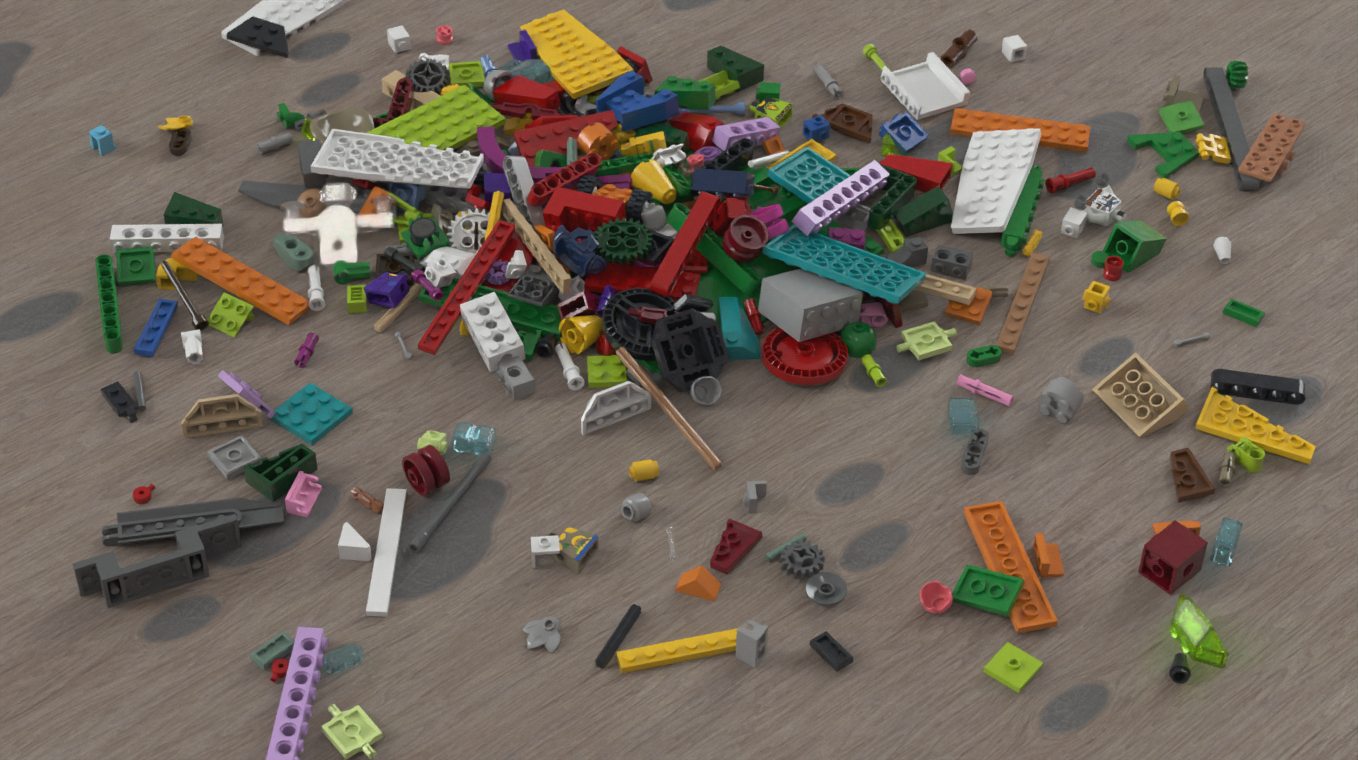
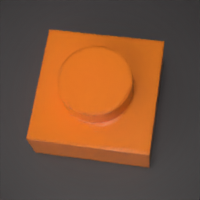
M778 135L762 142L767 156L785 151Z

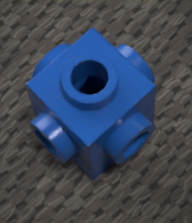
M822 115L803 121V135L808 141L813 139L819 142L829 138L831 126Z

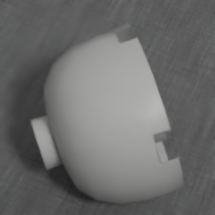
M495 70L489 73L484 81L483 88L485 95L491 101L495 102L492 90L513 78L512 73L505 70Z

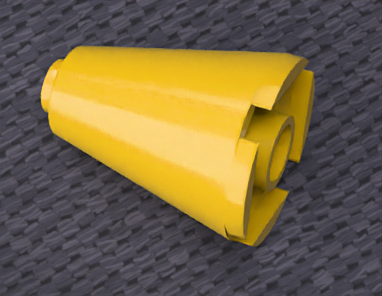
M650 159L647 163L642 162L632 172L631 178L633 180L631 186L634 189L637 188L651 192L652 198L663 204H670L676 199L677 191L656 160Z
M589 315L563 319L559 325V332H562L561 343L566 344L568 351L572 354L584 352L603 334L602 318L599 315Z

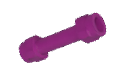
M419 269L413 271V280L417 284L421 283L429 291V296L433 300H442L444 297L442 290L439 287H434L426 279L423 271Z

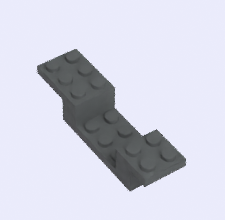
M233 514L175 532L178 551L120 568L114 551L73 563L80 596L83 597L102 591L107 607L110 608L209 577L206 558L242 547L236 515Z

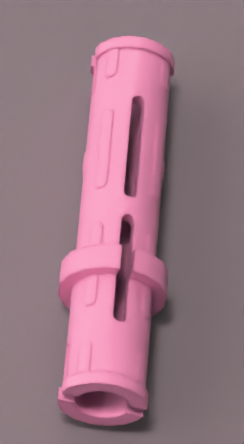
M962 374L959 375L956 382L957 386L966 388L973 394L978 393L1010 407L1014 395L1007 394L981 383V380H973Z

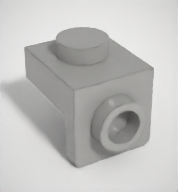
M766 481L746 482V493H743L744 505L748 506L749 513H757V498L766 497Z

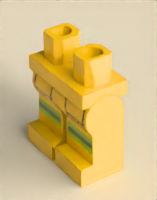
M663 131L637 138H629L630 143L621 145L623 156L642 153L654 154L658 149L663 150L667 148Z

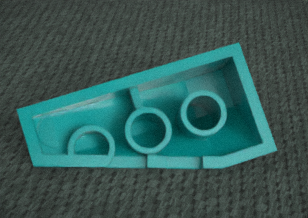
M719 297L720 327L729 356L728 360L760 359L759 340L738 297Z

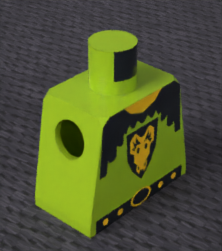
M768 97L761 104L752 102L750 111L755 113V119L769 117L781 127V130L792 118L793 104Z

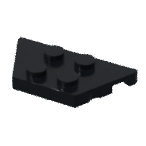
M252 16L226 35V39L288 58L285 28L282 25Z

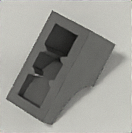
M921 236L904 240L903 245L897 251L886 255V259L911 268L924 265L927 262L928 247Z

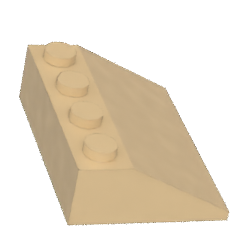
M1136 352L1092 389L1139 438L1174 423L1189 411L1184 398Z

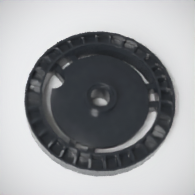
M646 288L627 289L614 295L605 305L601 319L602 331L607 341L616 350L624 347L634 359L656 361L651 343L656 324L641 322L639 317L628 316L629 308L641 310L642 306L665 309L667 316L681 311L675 310L674 304L676 302L669 296H662ZM615 312L618 313L616 319V326L613 321V315L615 314Z

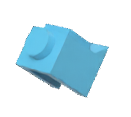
M100 125L89 131L92 149L99 148L101 156L118 148L113 144L112 133L104 126Z

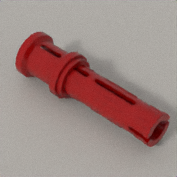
M1090 167L1069 175L1061 174L1057 178L1046 179L1045 186L1047 191L1052 194L1056 190L1067 189L1069 185L1095 178L1096 172L1094 168Z

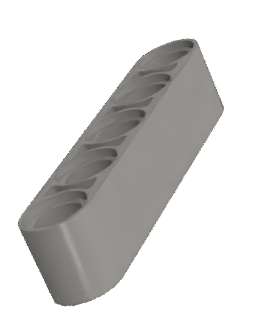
M506 156L503 160V169L515 205H517L520 213L525 216L526 221L532 225L535 231L534 226H545L541 205L532 206L527 201L531 187L534 185L527 161L523 156Z

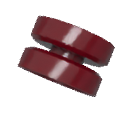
M740 215L735 217L723 236L722 245L724 251L735 261L742 263L751 262L759 256L766 245L769 237L768 229L755 216Z
M426 445L420 448L417 453H411L402 460V467L408 482L421 496L430 494L435 490V487L441 488L450 481L448 466L440 452L432 445Z

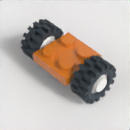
M584 175L581 178V183L578 184L579 187L576 190L623 201L624 207L627 208V219L630 220L632 218L634 222L640 221V223H643L642 211L645 210L646 205L651 204L653 201V195L649 191L636 188L632 192L631 189H619L612 184H606L602 187L600 178Z

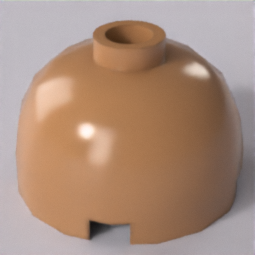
M315 188L304 191L299 196L296 205L299 216L309 225L325 223L326 219L333 214L334 208L333 201L329 195Z

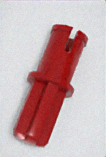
M747 299L744 302L748 315L747 318L755 334H762L764 329L760 319L761 313L758 312L755 299Z

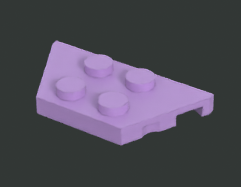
M222 370L219 373L218 377L239 395L263 411L268 417L272 418L276 412L260 399L262 397L261 394L254 389L250 391L251 386L243 380L239 382L240 378L232 372L228 374Z

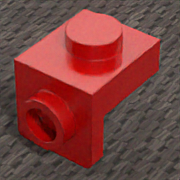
M472 184L471 188L467 191L465 200L474 204L473 208L490 211L491 203L479 198L482 188Z

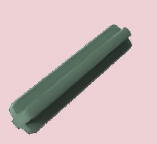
M572 137L567 141V165L578 160L577 139Z

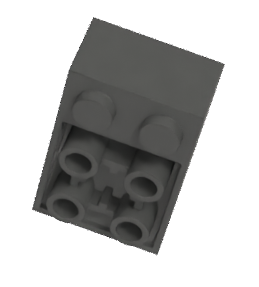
M531 264L507 294V297L538 306H545L557 302L560 290L542 267Z

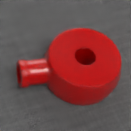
M150 484L148 487H137L133 491L132 497L137 504L148 503L152 498L151 491L155 489V486Z
M277 659L272 663L271 671L273 675L270 677L272 682L275 683L278 678L286 677L289 666L288 660Z

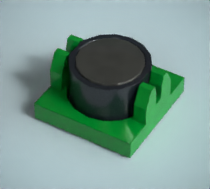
M419 214L417 215V220L410 218L408 223L409 229L401 232V237L417 259L430 254L436 249L450 245L449 239L433 217L423 218Z

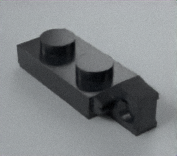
M118 381L101 388L103 397L119 417L125 415L130 423L138 420L135 402Z

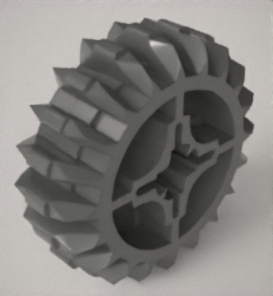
M422 58L420 62L415 61L414 65L409 66L405 78L411 80L414 92L421 93L433 91L440 95L442 89L449 86L451 82L450 72L447 70L446 65H442L441 61L436 63L435 59L430 61L429 58L426 61H423Z

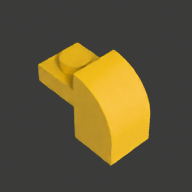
M171 258L166 259L178 280L198 281V273ZM160 264L156 273L158 289L176 290Z

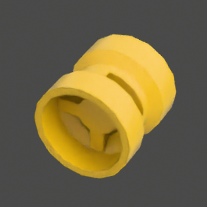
M1175 201L1168 205L1167 213L1173 225L1182 226L1188 222L1189 215L1182 202Z

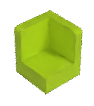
M952 146L938 153V161L953 163L951 177L962 171V165L955 161L956 149Z

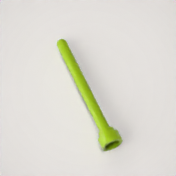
M868 44L863 48V54L867 58L873 59L878 67L883 70V66L886 65L877 55L876 47L873 44Z

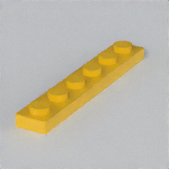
M738 628L616 652L621 674L736 651Z

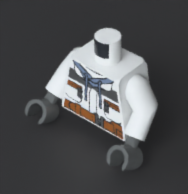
M1107 173L1101 174L1095 181L1097 185L1103 188L1099 187L1088 199L1084 195H1080L1074 202L1076 208H1081V211L1087 213V221L1105 227L1109 226L1113 220L1124 222L1127 216L1125 212L1120 211L1121 200L1116 197L1110 185L1106 183L1109 180Z

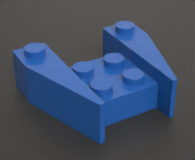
M630 71L620 76L596 99L597 113L613 110L616 120L621 122L622 131L625 132L666 120L679 113L678 95L665 89L650 98H646L643 96V76Z

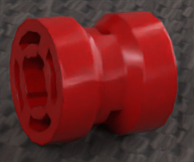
M1117 256L1107 257L1103 277L1108 281H1118L1122 274L1123 260Z

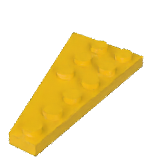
M1211 388L1195 429L1235 442L1246 437L1264 451L1310 465L1316 446L1297 435L1286 433L1280 425L1274 426L1269 423L1268 418L1245 405L1236 404L1230 396L1226 395L1224 397L1217 393L1218 390L1216 388Z

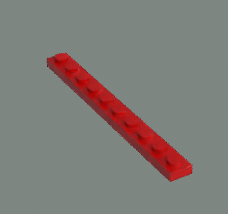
M498 220L419 341V350L436 355L461 316L460 304L472 299L515 232L514 224Z

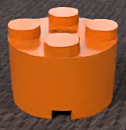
M597 122L594 123L596 125L586 126L578 136V149L584 155L596 153L601 157V161L609 160L620 146L617 137L602 123Z

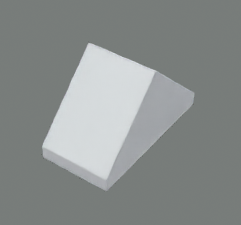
M348 522L344 523L338 543L339 558L357 561L372 560L370 545Z

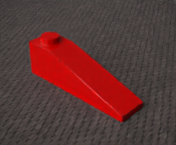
M681 112L670 119L673 128L688 133L690 150L693 152H697L703 147L717 146L712 142L716 126L724 125L722 121L713 116Z

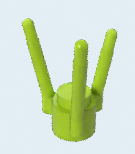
M389 193V196L396 200L395 205L406 211L404 215L406 220L387 218V222L409 226L410 218L417 220V215L419 214L423 217V212L410 206L394 194Z

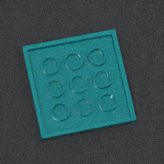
M805 147L769 169L767 176L773 179L774 182L779 183L808 204L851 176L809 147Z

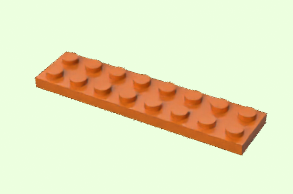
M954 108L950 134L972 137L973 132L1041 129V138L1038 146L1087 152L1090 126Z
M194 237L172 252L171 259L287 325L292 324L310 310L309 300L198 237Z
M1003 501L964 507L963 513L988 569L1024 579L1025 584L1009 615L1017 634L1056 627L1058 620Z

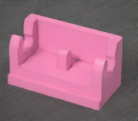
M299 471L285 498L287 513L303 517L309 516L322 490V485L311 482H317L319 479L317 476Z

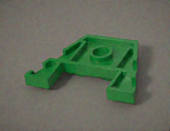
M1181 132L1128 135L1127 142L1135 150L1151 145L1166 161V163L1157 165L1155 169L1161 178L1167 179L1171 173H1176L1178 168L1181 166L1185 167L1199 156V151Z

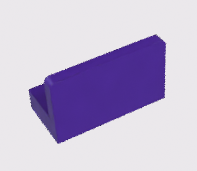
M526 29L519 31L520 42L508 44L509 51L519 66L537 62V48Z

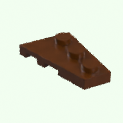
M1189 448L1170 453L1178 503L1214 494L1215 487Z

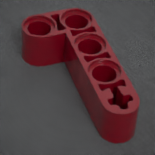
M402 78L397 82L387 118H373L374 129L410 111L414 97V89L410 79Z

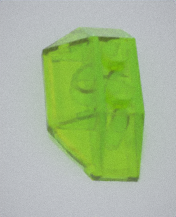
M1184 594L1180 595L1170 626L1171 635L1177 639L1182 650L1192 660L1221 669L1225 668L1229 653L1223 648L1215 629L1190 597Z

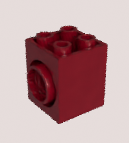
M1174 520L1144 545L1138 573L1171 595L1202 569L1208 542Z

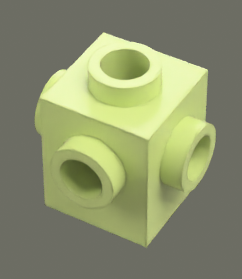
M427 431L419 438L417 449L426 445H432L441 455L445 454L447 450L446 434L439 433L438 431Z

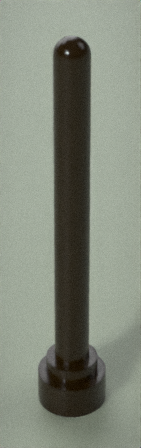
M166 260L162 261V268L192 316L193 327L195 330H204L209 325L208 320L204 315L198 313Z

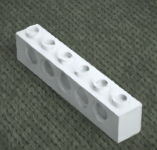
M222 224L112 225L110 244L112 253H116V250L154 247V253L174 252L194 237H198L222 251L224 235Z

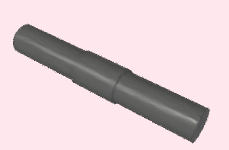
M136 371L133 373L137 405L139 411H144L146 404L141 372Z

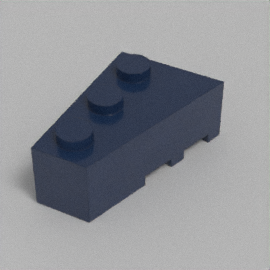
M694 168L692 190L698 191V195L704 191L706 193H715V196L722 195L723 197L726 194H732V197L738 198L753 196L755 175L744 171Z

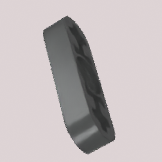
M975 429L971 432L961 469L965 474L974 475L979 471L989 438L988 432L984 429ZM975 449L978 450L980 453L974 454L970 452V450ZM970 460L974 461L972 466H969Z

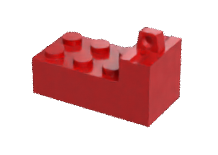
M556 187L542 212L546 228L555 233L560 225H563L568 232L570 230L574 231L578 227L584 228V230L590 228L594 232L597 231V227H602V223L609 224V220L616 222V218L619 221L626 218L627 221L623 201Z

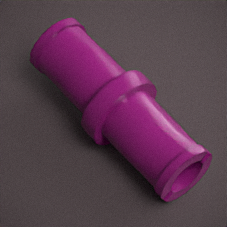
M308 333L304 344H301L299 347V354L294 360L296 366L301 361L299 368H304L309 357L314 354V347L319 340L317 334L312 340L315 333Z

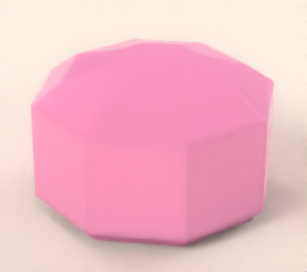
M970 68L964 69L959 73V80L963 85H971L976 79V74Z

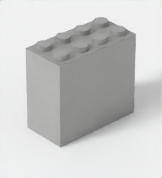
M800 268L762 279L758 312L798 342L840 331L847 324L858 322L863 292L853 289L852 286L838 284L833 279L822 278L817 273L807 272Z

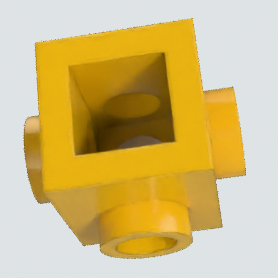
M1092 281L1089 288L1084 291L1082 300H1085L1083 308L1101 314L1104 307L1108 308L1111 297H1108L1110 286Z

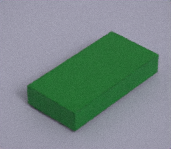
M1230 299L1224 307L1222 314L1257 328L1264 318L1265 312Z

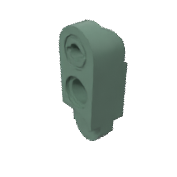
M278 234L274 237L273 245L277 250V255L290 268L295 271H301L304 267L314 264L313 251L295 235L291 237L289 234Z

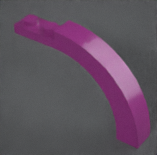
M477 127L480 154H484L485 164L493 173L505 174L503 160L507 155L496 142L495 128ZM528 166L534 184L564 168Z

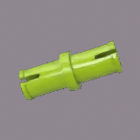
M871 355L863 356L861 362L867 370V375L873 379L877 387L885 386L887 379L881 372L880 365L875 363Z

